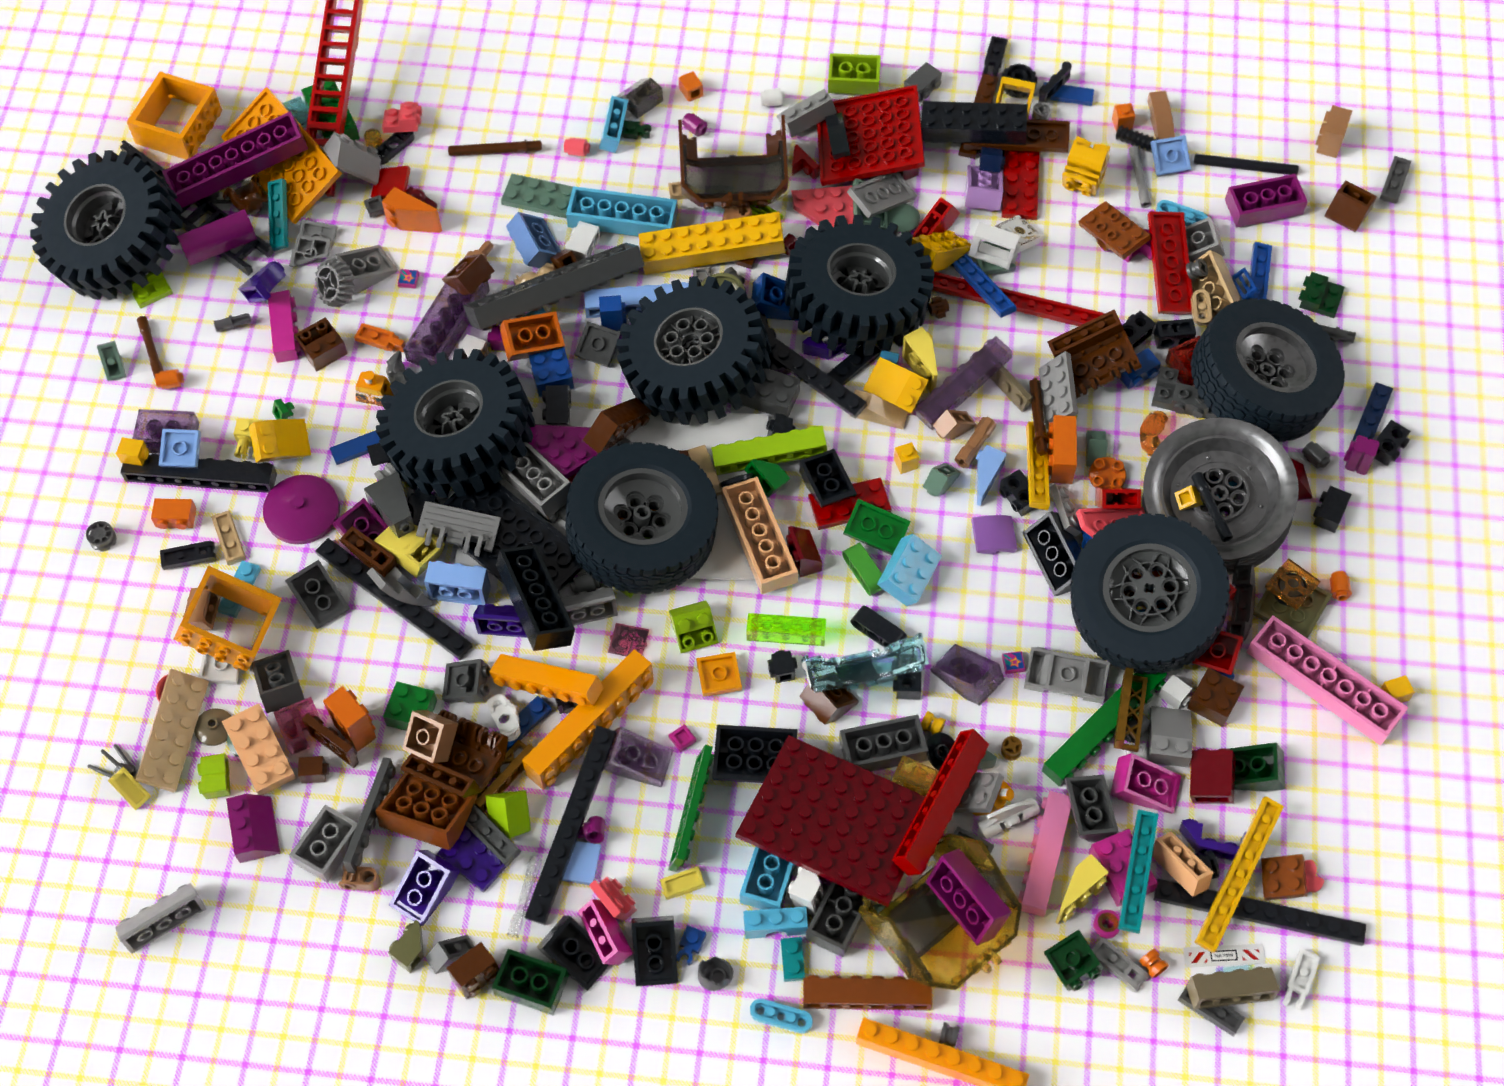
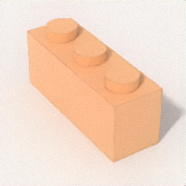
M1169 832L1155 840L1152 857L1192 897L1209 889L1213 871L1177 836Z

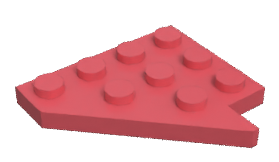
M853 185L791 191L793 209L819 225L820 221L827 219L834 227L836 216L841 215L845 216L848 224H852L853 200L847 191Z

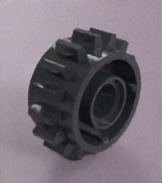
M1010 65V67L1004 69V73H1001V78L1004 76L1036 83L1037 87L1038 77H1036V72H1033L1032 68L1027 65ZM1004 89L1007 95L1015 98L1028 97L1029 93Z

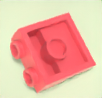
M407 101L401 103L400 109L391 108L385 110L382 125L383 133L418 131V125L421 124L422 116L421 105L418 106V102Z
M606 877L601 882L594 880L589 885L614 918L626 921L637 911L634 907L636 902L629 894L625 895L621 890L623 886L616 878Z

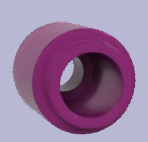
M687 113L683 117L682 125H684L685 129L697 137L706 133V121L694 113Z

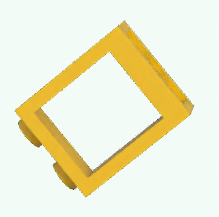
M1002 76L996 103H1001L1005 88L1029 93L1027 101L1028 119L1036 83Z

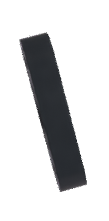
M414 132L394 133L379 145L376 150L381 159V165L388 163L407 147L415 138ZM398 143V146L391 148L390 144Z

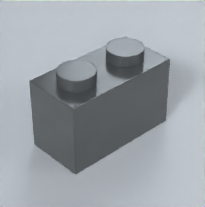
M926 62L904 81V87L917 85L920 103L923 99L928 98L934 89L940 87L942 72Z

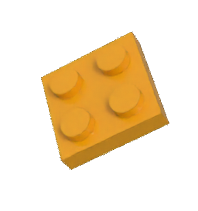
M735 652L696 658L703 697L742 690Z

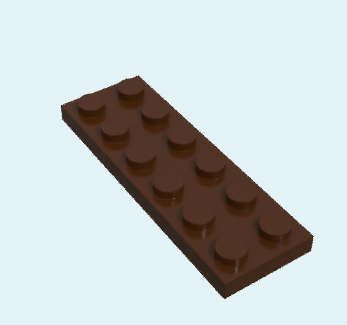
M1027 119L1026 145L963 143V149H982V147L1007 151L1068 153L1070 121Z

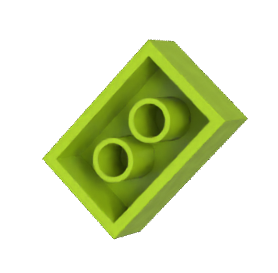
M830 53L828 93L866 95L879 92L881 55Z

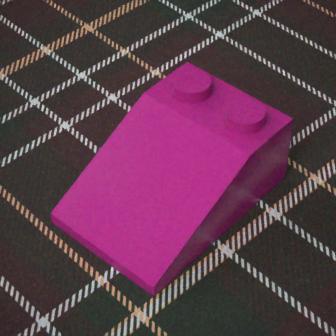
M1130 753L1118 757L1110 795L1127 803L1173 814L1182 776Z

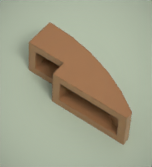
M1166 90L1149 92L1147 103L1151 113L1150 121L1155 137L1159 138V140L1175 137L1172 113Z

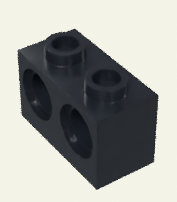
M1141 310L1135 315H1130L1122 325L1134 350L1153 335L1156 323Z
M1193 318L1157 321L1153 333L1156 348L1193 346L1196 337Z
M1391 419L1376 439L1380 444L1374 459L1388 466L1391 460L1395 462L1401 453L1399 452L1400 448L1404 449L1409 443L1410 439L1408 436L1411 431Z
M1020 469L1001 480L1000 494L1003 498H1007L1012 509L1018 512L1021 517L1036 509L1029 507L1028 479Z
M898 655L897 662H893V673L897 671V663L900 669L904 666L912 665L914 655H901V659L900 655ZM916 655L915 664H922V656ZM922 668L899 675L897 680H893V692H896V699L920 700ZM909 684L911 688H904L902 685Z

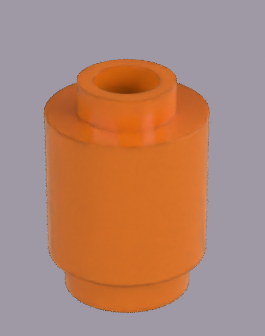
M178 369L160 371L155 374L156 386L162 389L181 387V383H184L183 373L179 372Z
M1345 571L1333 572L1330 578L1332 597L1338 601H1345L1352 595L1349 576Z

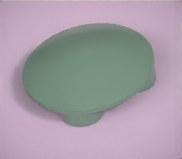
M903 204L887 211L888 225L890 222L898 225L897 232L901 234L906 231H912L920 222L919 212L909 204Z

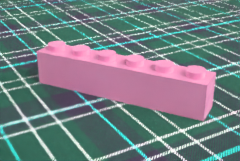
M1050 790L1048 797H1043L1041 809H1044L1043 816L1039 815L1036 827L1040 829L1038 834L1034 833L1031 846H1035L1034 853H1029L1027 865L1031 866L1029 872L1025 871L1022 883L1026 884L1024 891L1020 890L1017 903H1021L1019 911L1044 917L1071 810L1068 795Z

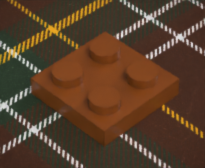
M1303 854L1261 858L1263 895L1266 901L1307 896L1305 858Z

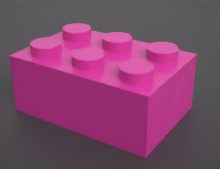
M1129 829L1093 843L1089 850V854H1092L1109 872L1105 885L1117 907L1122 905L1133 839ZM1151 869L1146 895L1154 892L1158 885Z

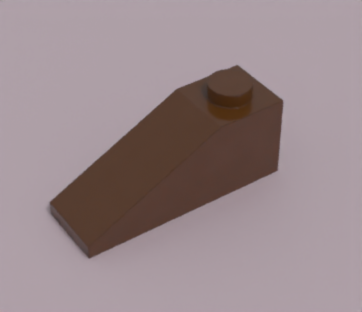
M353 526L339 539L370 569H375L383 577L394 567L399 568L395 556Z

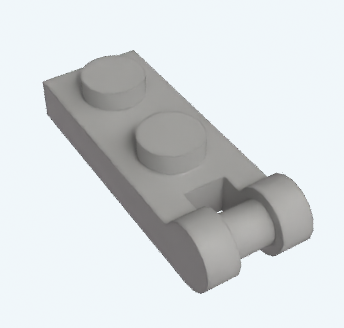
M1102 937L1092 948L1102 966L1126 984L1132 992L1136 993L1142 981L1145 982L1149 978L1145 970ZM1131 971L1136 975L1133 979L1128 976Z

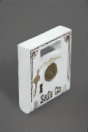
M1019 215L994 225V227L1020 235L1018 243H1021L1019 252L1042 242L1044 239V235L1039 234V231L1024 219L1021 220Z

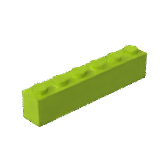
M822 425L811 426L802 430L794 429L786 433H774L766 437L759 436L746 441L738 440L735 443L719 444L711 448L718 476L743 471L753 459L779 464L808 458L827 451V444Z

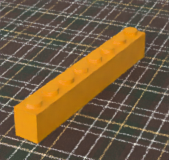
M864 1017L856 1038V1045L976 1086H1026L1030 1075Z

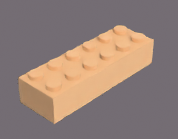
M758 477L721 488L722 501L761 595L798 583V570Z

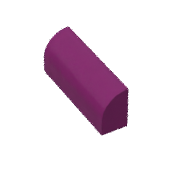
M245 209L177 236L190 266L257 239Z

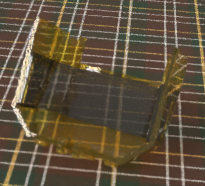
M948 834L943 836V841L938 842L935 848L936 850L932 855L935 861L938 862L942 855L960 848L1012 911L994 939L978 946L973 942L925 882L934 867L893 900L889 907H885L879 913H877L870 900L864 896L862 899L864 905L859 907L858 912L871 933L902 969L908 979L929 987L956 990L961 988L967 979L977 974L980 970L989 974L992 971V967L988 961L995 965L1002 963L997 953L1003 948L1008 947L1017 936L1022 905L983 841Z

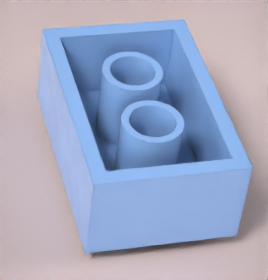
M429 561L424 583L430 600L477 606L487 604L491 588L487 568L477 565L473 567L465 566L461 563L448 564L443 561Z

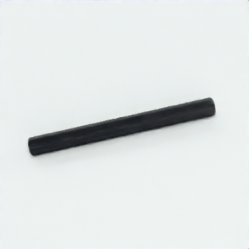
M1195 154L1194 164L1288 175H1297L1299 171V166L1294 164Z

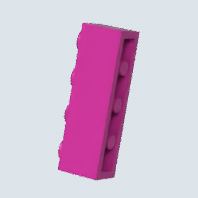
M289 290L270 293L271 297L268 299L275 359L277 363L298 360V352H301V347L294 337V334L299 332L298 326H295V322H298L297 313L293 310L296 307L295 297H291Z

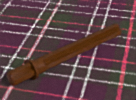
M527 139L517 142L448 146L449 156L509 152L528 153V151L542 150L541 140L527 141Z
M1033 378V380L1029 381L1030 395L1033 397L1031 400L1035 433L1033 442L1036 445L1037 454L1043 456L1048 452L1047 443L1049 440L1045 431L1040 381L1037 378Z

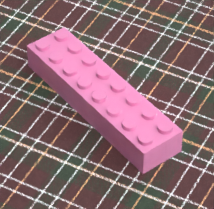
M1274 615L1251 641L1247 649V654L1380 746L1408 709L1407 706Z

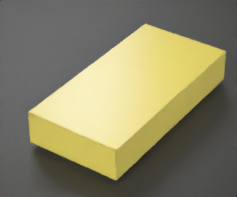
M122 767L107 780L134 810H137L152 797L138 781H135V778L125 767Z
M699 866L660 879L666 900L706 887Z

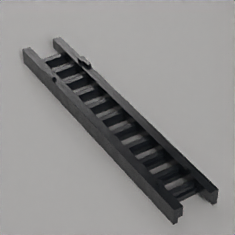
M122 141L121 151L129 153L133 158L135 156L140 158L166 182L162 172L165 170L163 167L127 141ZM206 198L183 207L182 213L177 214L183 221L182 228L187 232L229 216ZM193 204L198 207L186 218L181 215ZM205 213L210 215L199 227L193 224ZM256 235V240L246 244L236 254L229 250L219 254V256L249 276L253 269L251 265L243 260L255 248L268 258L274 253L271 245Z

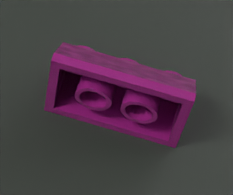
M243 794L226 798L234 855L239 863L281 854L271 796Z

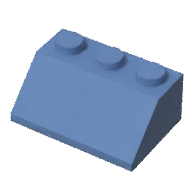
M517 212L506 225L509 235L516 245V249L523 258V262L529 267L541 268L547 262L552 263L550 258L561 252L542 217Z

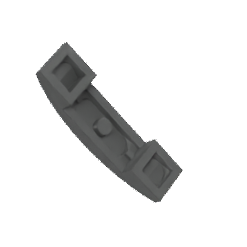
M1253 565L1234 566L1232 585L1235 586L1237 591L1234 596L1232 619L1227 621L1226 632L1244 637V641L1250 631L1255 607L1256 586Z

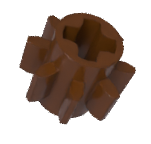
M940 296L931 298L932 302L928 305L930 315L938 319L946 317L945 313L950 310L947 299H942Z

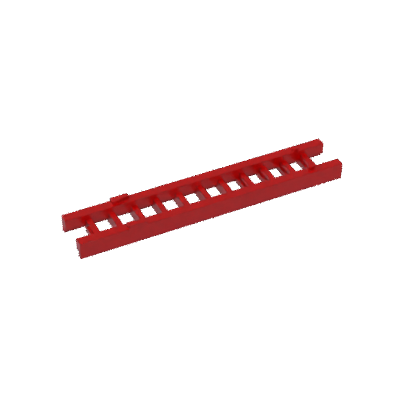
M326 0L306 126V131L320 147H324L329 139L316 138L317 130L334 131L340 135L344 134L356 49H358L363 0H354L353 10L336 9L337 0ZM351 17L350 26L334 25V18ZM332 33L349 34L348 42L331 41ZM330 49L347 50L345 59L329 58ZM327 65L344 66L343 75L326 74ZM325 81L342 82L341 91L324 90ZM322 98H338V107L321 106ZM320 113L337 114L336 123L319 122ZM337 180L325 192L327 197L335 196Z

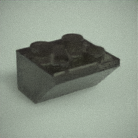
M643 78L616 97L628 100L627 110L638 119L663 101V90L652 78Z

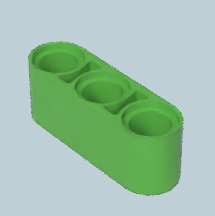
M857 543L842 551L845 562L869 596L883 590L877 585L882 573L861 543Z

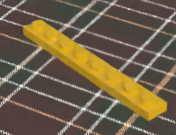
M1267 796L1262 798L1194 942L1212 953L1216 952L1283 810V805Z

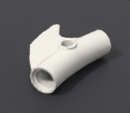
M1031 797L1019 803L1005 805L1004 808L986 816L987 819L977 824L987 840L1002 832L1005 828L1011 829L1017 826L1020 821L1038 815L1040 812L1039 805Z

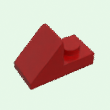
M796 144L793 153L792 176L803 169L806 175H809L813 180L819 177V165Z

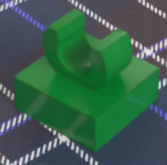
M281 398L276 399L273 403L272 413L276 419H288V417L294 414L292 409H295L292 402L284 404Z

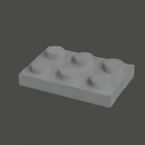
M975 773L969 782L968 789L961 798V803L954 812L991 813L1004 776L1001 773Z

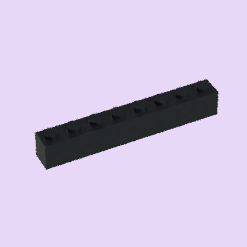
M159 454L149 455L144 461L143 466L123 463L120 471L125 482L263 493L270 492L275 486L277 477L274 465L267 462L252 463L250 461L237 462L230 459L215 460L207 458L199 459L198 469L160 467Z

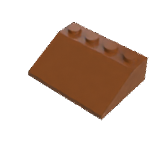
M405 772L376 809L379 827L451 850L461 836L478 794L462 798Z

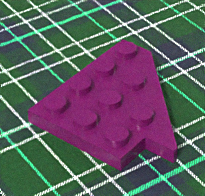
M535 425V427H531L534 436L529 444L567 479L579 472L589 459L598 454L583 441L591 427Z

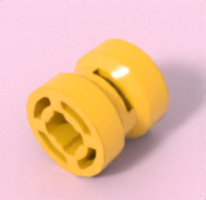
M927 711L921 722L922 730L930 731L932 735L942 732L946 719L942 717L937 718L933 713Z

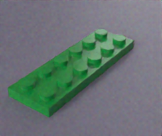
M706 744L696 757L668 867L670 871L676 872L680 866L683 867L684 862L688 860L691 849L688 848L690 841H693L695 830L692 828L694 823H697L700 811L697 809L699 803L701 804L704 799L705 792L702 789L708 782L710 773H707V770L712 765L714 754H711L713 747Z

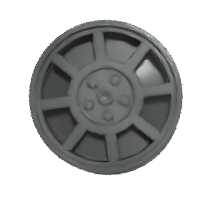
M105 521L94 522L86 530V538L94 550H100V552L110 550V547L115 545L117 541V536L112 526Z

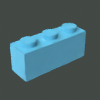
M611 96L599 149L616 153L621 138L628 100Z

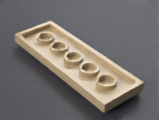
M172 668L169 670L135 781L173 793L176 792L209 681Z

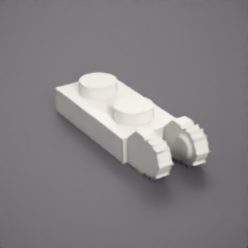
M1303 949L1299 950L1286 987L1287 991L1282 1002L1283 1005L1287 1006L1290 1003L1292 992L1300 995L1295 1004V1010H1301L1305 997L1309 994L1321 958L1320 956Z

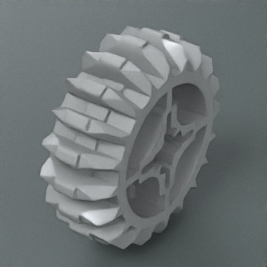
M329 258L320 263V266H317L318 271L315 272L316 278L314 280L316 281L317 294H320L319 298L323 300L324 304L331 307H341L352 299L351 294L354 293L353 287H355L353 284L355 278L352 277L353 271H350V266L346 265V261L341 259Z

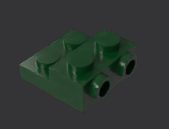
M1311 272L1310 276L1305 277L1303 286L1306 288L1305 290L1301 289L1298 300H1301L1299 308L1335 318L1345 286L1328 282L1329 277Z
M1079 929L1043 952L1068 991H1078L1084 986V981L1089 978L1091 980L1097 979L1101 976V971L1104 969Z

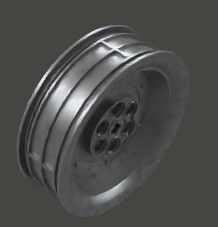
M1232 418L1202 419L1175 430L1156 448L1148 462L1144 476L1142 507L1145 514H1163L1165 517L1172 516L1178 518V521L1183 520L1191 524V527L1194 526L1200 530L1202 535L1205 534L1211 540V544L1215 545L1219 555L1222 556L1228 575L1233 574L1234 566L1253 565L1256 567L1265 562L1280 548L1289 533L1296 510L1299 492L1298 478L1288 453L1268 432L1251 423ZM1197 472H1202L1219 511H1225L1229 514V516L1223 517L1233 535V538L1228 542H1222L1209 511L1204 512L1200 509L1206 506L1202 497L1203 505L1183 511L1179 510L1174 493L1190 485L1195 487L1191 477ZM1215 476L1219 480L1214 482L1211 481L1209 478ZM1234 481L1238 485L1233 487L1230 486L1228 483ZM1240 499L1243 503L1236 504L1233 500Z

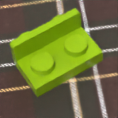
M152 272L145 275L149 284L143 288L134 281L132 282L134 291L132 295L140 309L173 294L163 272L158 276Z

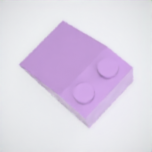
M968 165L965 207L1000 211L1003 196L1002 169L998 173L979 170V166Z

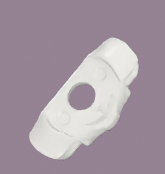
M502 694L489 698L487 706L500 733L508 736V741L516 740L521 734L519 708ZM503 716H510L508 722L500 723V719Z

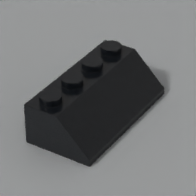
M1049 511L1022 533L1053 595L1059 596L1070 592L1073 567L1081 552V548L1074 535L1064 530L1059 513Z

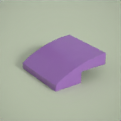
M988 515L971 519L976 553L994 555L997 551L1014 553L1017 550L1012 516Z

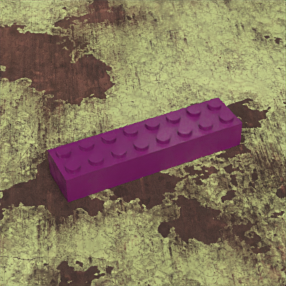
M290 111L162 172L166 183L178 197L175 200L183 208L309 148L298 122Z

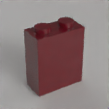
M1205 748L1192 750L1190 798L1193 804H1234L1236 758L1233 750L1226 748L1218 750H1208Z

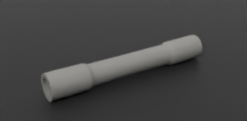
M1132 146L1129 148V154L1139 191L1140 205L1142 208H1148L1151 206V200L1145 182L1140 150L1138 146Z

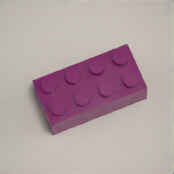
M1296 174L1228 187L1225 197L1226 205L1236 228L1302 215L1308 202Z
M960 848L942 855L925 881L977 946L994 939L1012 913Z

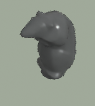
M397 351L387 361L386 374L391 384L395 380L405 384L407 382L403 375L405 366L402 362L401 351Z

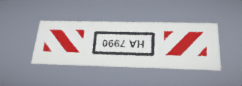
M1262 943L1219 945L1215 953L1201 946L1183 947L1186 968L1266 964Z

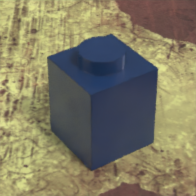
M982 147L979 170L1000 173L1001 166L1004 167L1006 156H1003V149Z

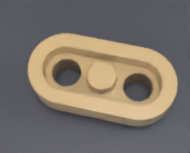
M1203 289L1196 290L1191 296L1192 318L1197 325L1204 326L1212 318L1210 294Z

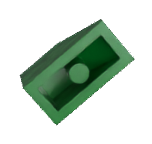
M753 459L744 468L746 473L753 472L754 476L752 478L758 477L763 491L768 498L784 487L790 480L785 470L778 464Z

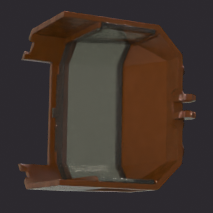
M781 115L780 130H777L776 134L772 136L769 133L766 134L767 155L754 156L729 155V157L698 158L697 137L687 139V135L682 133V119L678 120L681 191L684 197L699 207H704V209H714V206H721V208L727 209L739 205L741 208H747L750 205L766 207L787 191L788 166L785 115Z

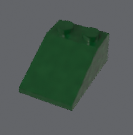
M1277 742L1228 748L1233 750L1236 758L1235 790L1266 792L1285 789L1284 751Z

